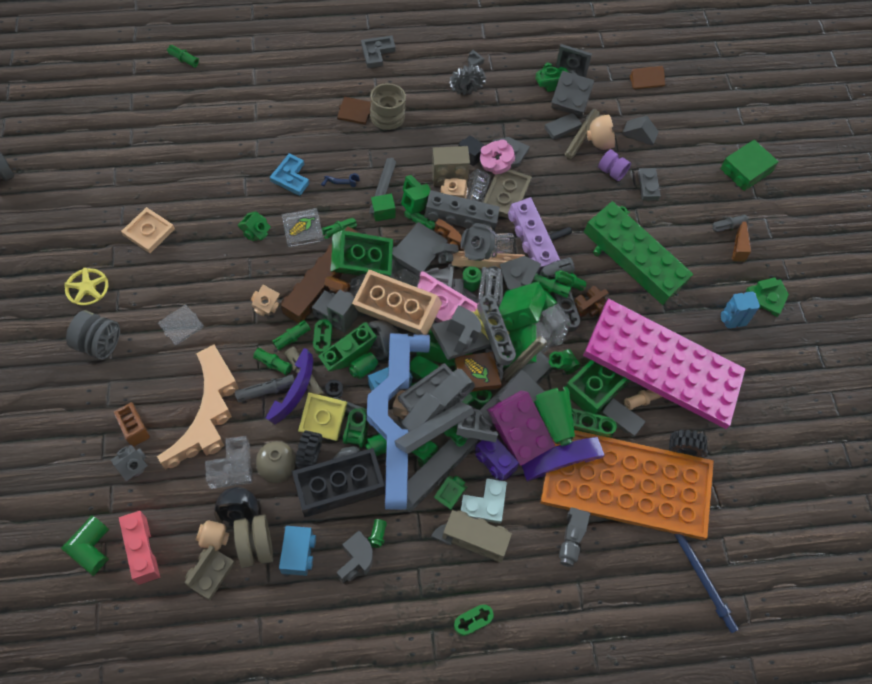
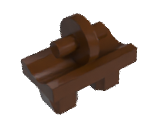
M593 286L587 291L586 295L590 298L588 301L582 295L575 298L574 302L580 319L588 313L591 317L595 315L600 317L605 305L604 302L606 301L605 296L609 293L606 289L600 291L596 286Z

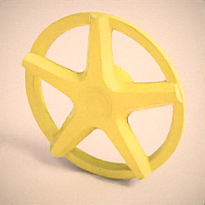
M83 268L77 271L65 283L67 298L72 303L83 306L98 302L108 290L106 276L101 271L91 268ZM89 272L96 273L101 277L90 280ZM82 274V282L71 283L74 278ZM105 282V289L100 295L95 290V286ZM69 288L79 289L75 299L70 296ZM84 295H92L96 298L91 302H80Z

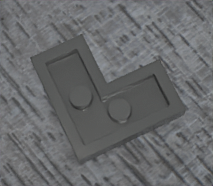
M393 36L361 40L367 68L383 66L381 54L396 52Z

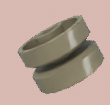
M259 515L253 518L252 530L246 518L235 520L234 540L241 568L254 566L256 561L255 552L261 564L273 562L272 541L266 515Z

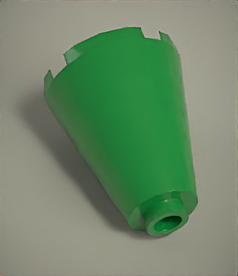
M563 387L564 391H559L558 388L536 395L537 400L534 401L532 399L555 444L566 446L573 443L572 439L575 438L569 389Z

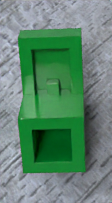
M412 175L406 176L401 204L410 214L421 212L427 206L430 187L428 184L421 185Z

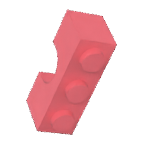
M141 511L119 517L132 580L140 585L160 578L157 560L149 544L148 538H151L146 516Z

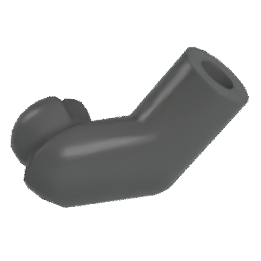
M356 446L342 448L331 460L360 452V449Z

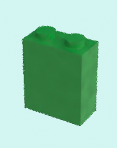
M753 140L726 157L720 169L737 186L745 191L771 174L779 161L757 141Z
M539 281L505 292L499 311L507 331L538 323L547 298Z

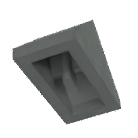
M646 115L627 121L622 135L653 146L659 132Z

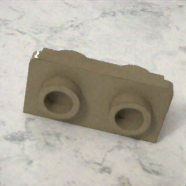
M210 545L208 549H204L198 558L199 562L195 568H191L185 577V584L208 600L212 599L235 564L232 559L219 551H215V548Z

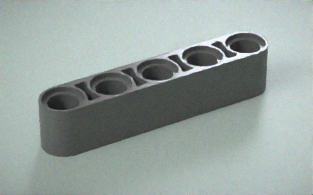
M462 369L455 370L432 393L443 405L435 416L462 401L474 389L475 383ZM403 424L399 426L401 429H407Z

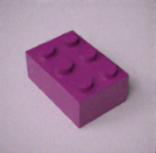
M521 390L487 409L506 449L519 462V466L555 447L527 391Z

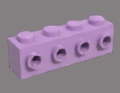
M528 198L511 204L508 211L509 220L515 225V232L517 237L521 238L524 252L528 254L530 259L541 263L538 274L543 267L550 265L551 262L560 260L532 199Z

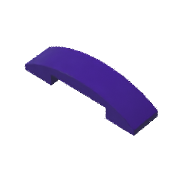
M306 348L302 350L295 363V366L300 371L282 403L274 401L266 416V419L272 424H277L292 412L308 387L313 368V355Z
M598 437L573 441V443L566 446L559 445L523 464L522 468L528 482L543 477L548 472L582 461L587 463L605 457Z

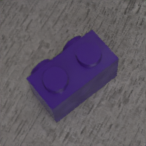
M498 439L496 442L482 440L476 445L475 455L477 459L486 465L494 478L499 481H505L517 471L519 462Z

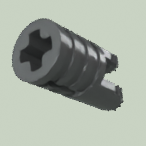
M570 257L551 262L550 265L543 267L539 271V275L549 279L555 277L556 271L559 272L560 270L569 274L574 273V263Z

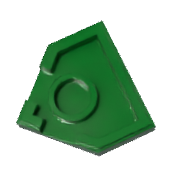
M547 62L543 69L536 73L535 79L540 87L546 88L547 92L555 91L562 71L568 72V70L563 67H552V64Z
M776 278L759 281L757 285L746 289V292H754L760 305L759 309L763 308L776 317L780 315L789 295L782 280H776Z

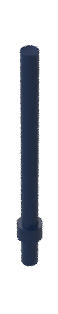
M674 534L717 609L715 611L719 618L724 620L731 634L738 631L739 629L730 615L731 611L728 605H724L684 535Z

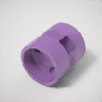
M610 149L602 157L598 168L605 173L610 172V177L620 181L628 172L631 162L623 157L619 159V155Z

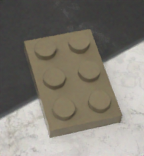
M510 169L504 173L495 174L483 203L499 206L498 215L509 219L508 211L511 204L524 199L532 177Z

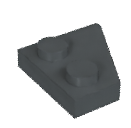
M473 409V415L457 424L456 435L496 442L497 432L490 430L491 424L484 418L480 410Z

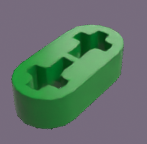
M321 319L315 324L313 347L318 355L330 348L332 343V324L326 319ZM323 326H326L325 334L321 332ZM321 340H324L325 344L323 349L319 348V346L321 345Z
M482 604L461 614L454 622L455 632L459 636L465 637L488 626L493 619V610L490 606ZM480 610L484 613H489L487 621H484L483 618L475 620L480 615ZM461 620L465 623L472 620L473 623L467 627L468 631L458 628Z

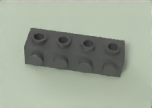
M430 190L424 218L436 221L441 219L448 224L470 229L475 223L487 225L494 231L500 207Z

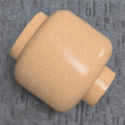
M207 520L204 524H200L196 541H199L198 544L201 548L208 549L211 545L215 548V551H218L221 545L226 546L229 533L226 532L225 524Z

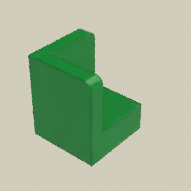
M392 194L371 197L375 222L396 218V208Z

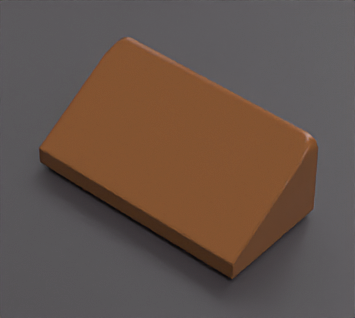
M663 66L632 69L630 80L633 89L665 86Z

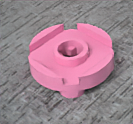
M506 140L494 141L481 148L480 162L482 167L493 174H501L508 171L513 161H515L514 150ZM496 155H501L499 160H496V158L494 157Z

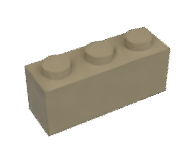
M452 510L442 538L446 540L447 536L452 537V544L501 563L512 533L502 526H492L484 519H474L463 511L458 510L456 512Z

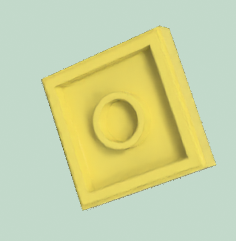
M308 392L298 431L302 433L305 430L322 434V438L338 441L348 402Z

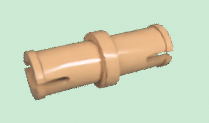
M641 390L637 395L624 399V404L626 408L632 410L641 405L646 406L650 404V401L662 396L651 390Z

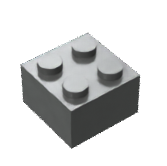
M562 71L551 102V108L583 117L594 86V80Z

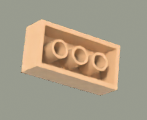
M368 270L352 304L359 312L387 321L392 325L415 334L427 335L442 302L436 294Z

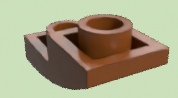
M438 219L435 223V232L446 238L448 244L458 245V251H464V249H461L462 236L445 221Z
M332 276L325 278L324 285L328 286L335 293L339 289L344 292L350 291V283Z

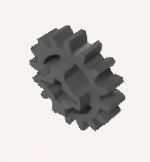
M464 65L463 69L458 68V72H453L449 82L453 92H457L458 95L462 92L465 95L466 93L472 94V91L478 92V88H483L482 84H485L486 77L483 69H479L478 65L474 68L473 65L469 67Z

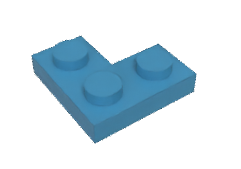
M289 153L270 176V181L300 196L309 185V179L297 174L304 166V160Z

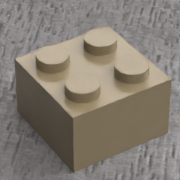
M468 146L433 148V186H444L445 179L451 178L464 179L468 185L470 167Z

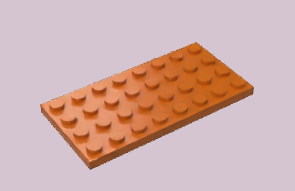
M574 430L575 438L572 439V442L598 437L605 457L587 463L582 461L545 474L540 504L570 510L572 507L589 512L590 515L700 540L707 539L714 460Z

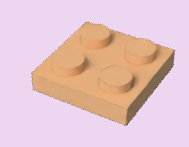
M146 207L121 232L123 236L148 253H151L175 228L173 224Z

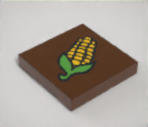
M493 352L463 355L454 358L456 370L462 369L475 383L472 391L501 388Z

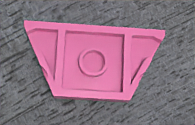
M423 271L420 273L417 288L438 295L442 302L434 321L439 323L452 319L458 305L475 312L477 303Z

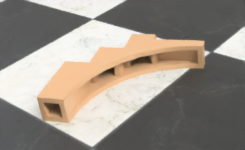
M215 345L196 353L204 376V394L201 406L194 422L186 433L172 447L157 456L165 470L176 467L186 458L196 456L201 450L207 456L219 452L224 447L214 426L224 424L232 417L222 398L232 395L239 388Z

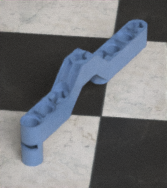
M390 333L388 378L368 394L367 421L387 441L385 509H407L408 454L397 448L394 441L407 434L408 429H401L388 416V401L401 389H409L410 352L429 353L430 335L414 334L413 336H408V334Z

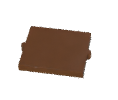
M344 97L342 104L339 106L337 119L366 125L368 116H370V101Z

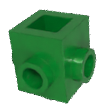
M257 211L248 213L237 225L244 232L243 235L251 241L263 240L268 235L267 231L271 228L266 218Z

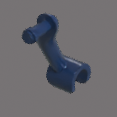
M356 173L351 174L349 179H336L331 176H324L325 180L321 183V186L324 187L327 182H331L333 184H350L351 187H355V181L359 182L360 178Z

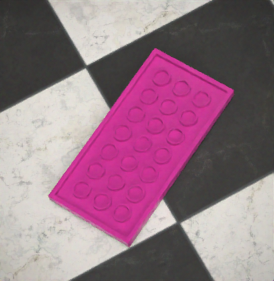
M608 299L583 356L727 429L732 421L745 368Z

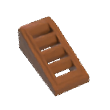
M742 222L737 231L732 261L745 262L751 253L746 222Z
M132 402L114 411L125 439L130 445L134 447L150 438Z

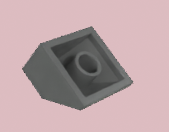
M561 44L556 68H566L570 73V70L574 69L579 76L586 78L592 53Z

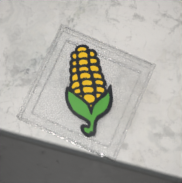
M317 208L282 214L288 247L324 241Z

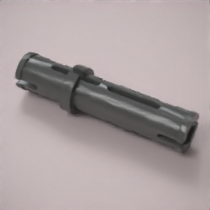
M293 374L278 379L272 378L271 381L235 390L237 402L239 403L275 392L276 394L283 389L291 388L294 382Z

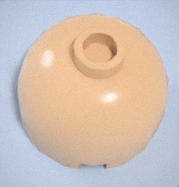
M609 114L596 117L590 124V130L587 131L588 141H592L593 145L601 150L615 147V135L612 133L613 123Z

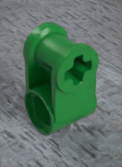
M357 408L349 413L343 435V444L351 443L364 448L369 425L367 409ZM357 412L363 414V421L361 423L355 419Z

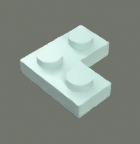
M486 479L484 498L463 495L461 511L474 519L481 518L487 522L501 524L507 482Z

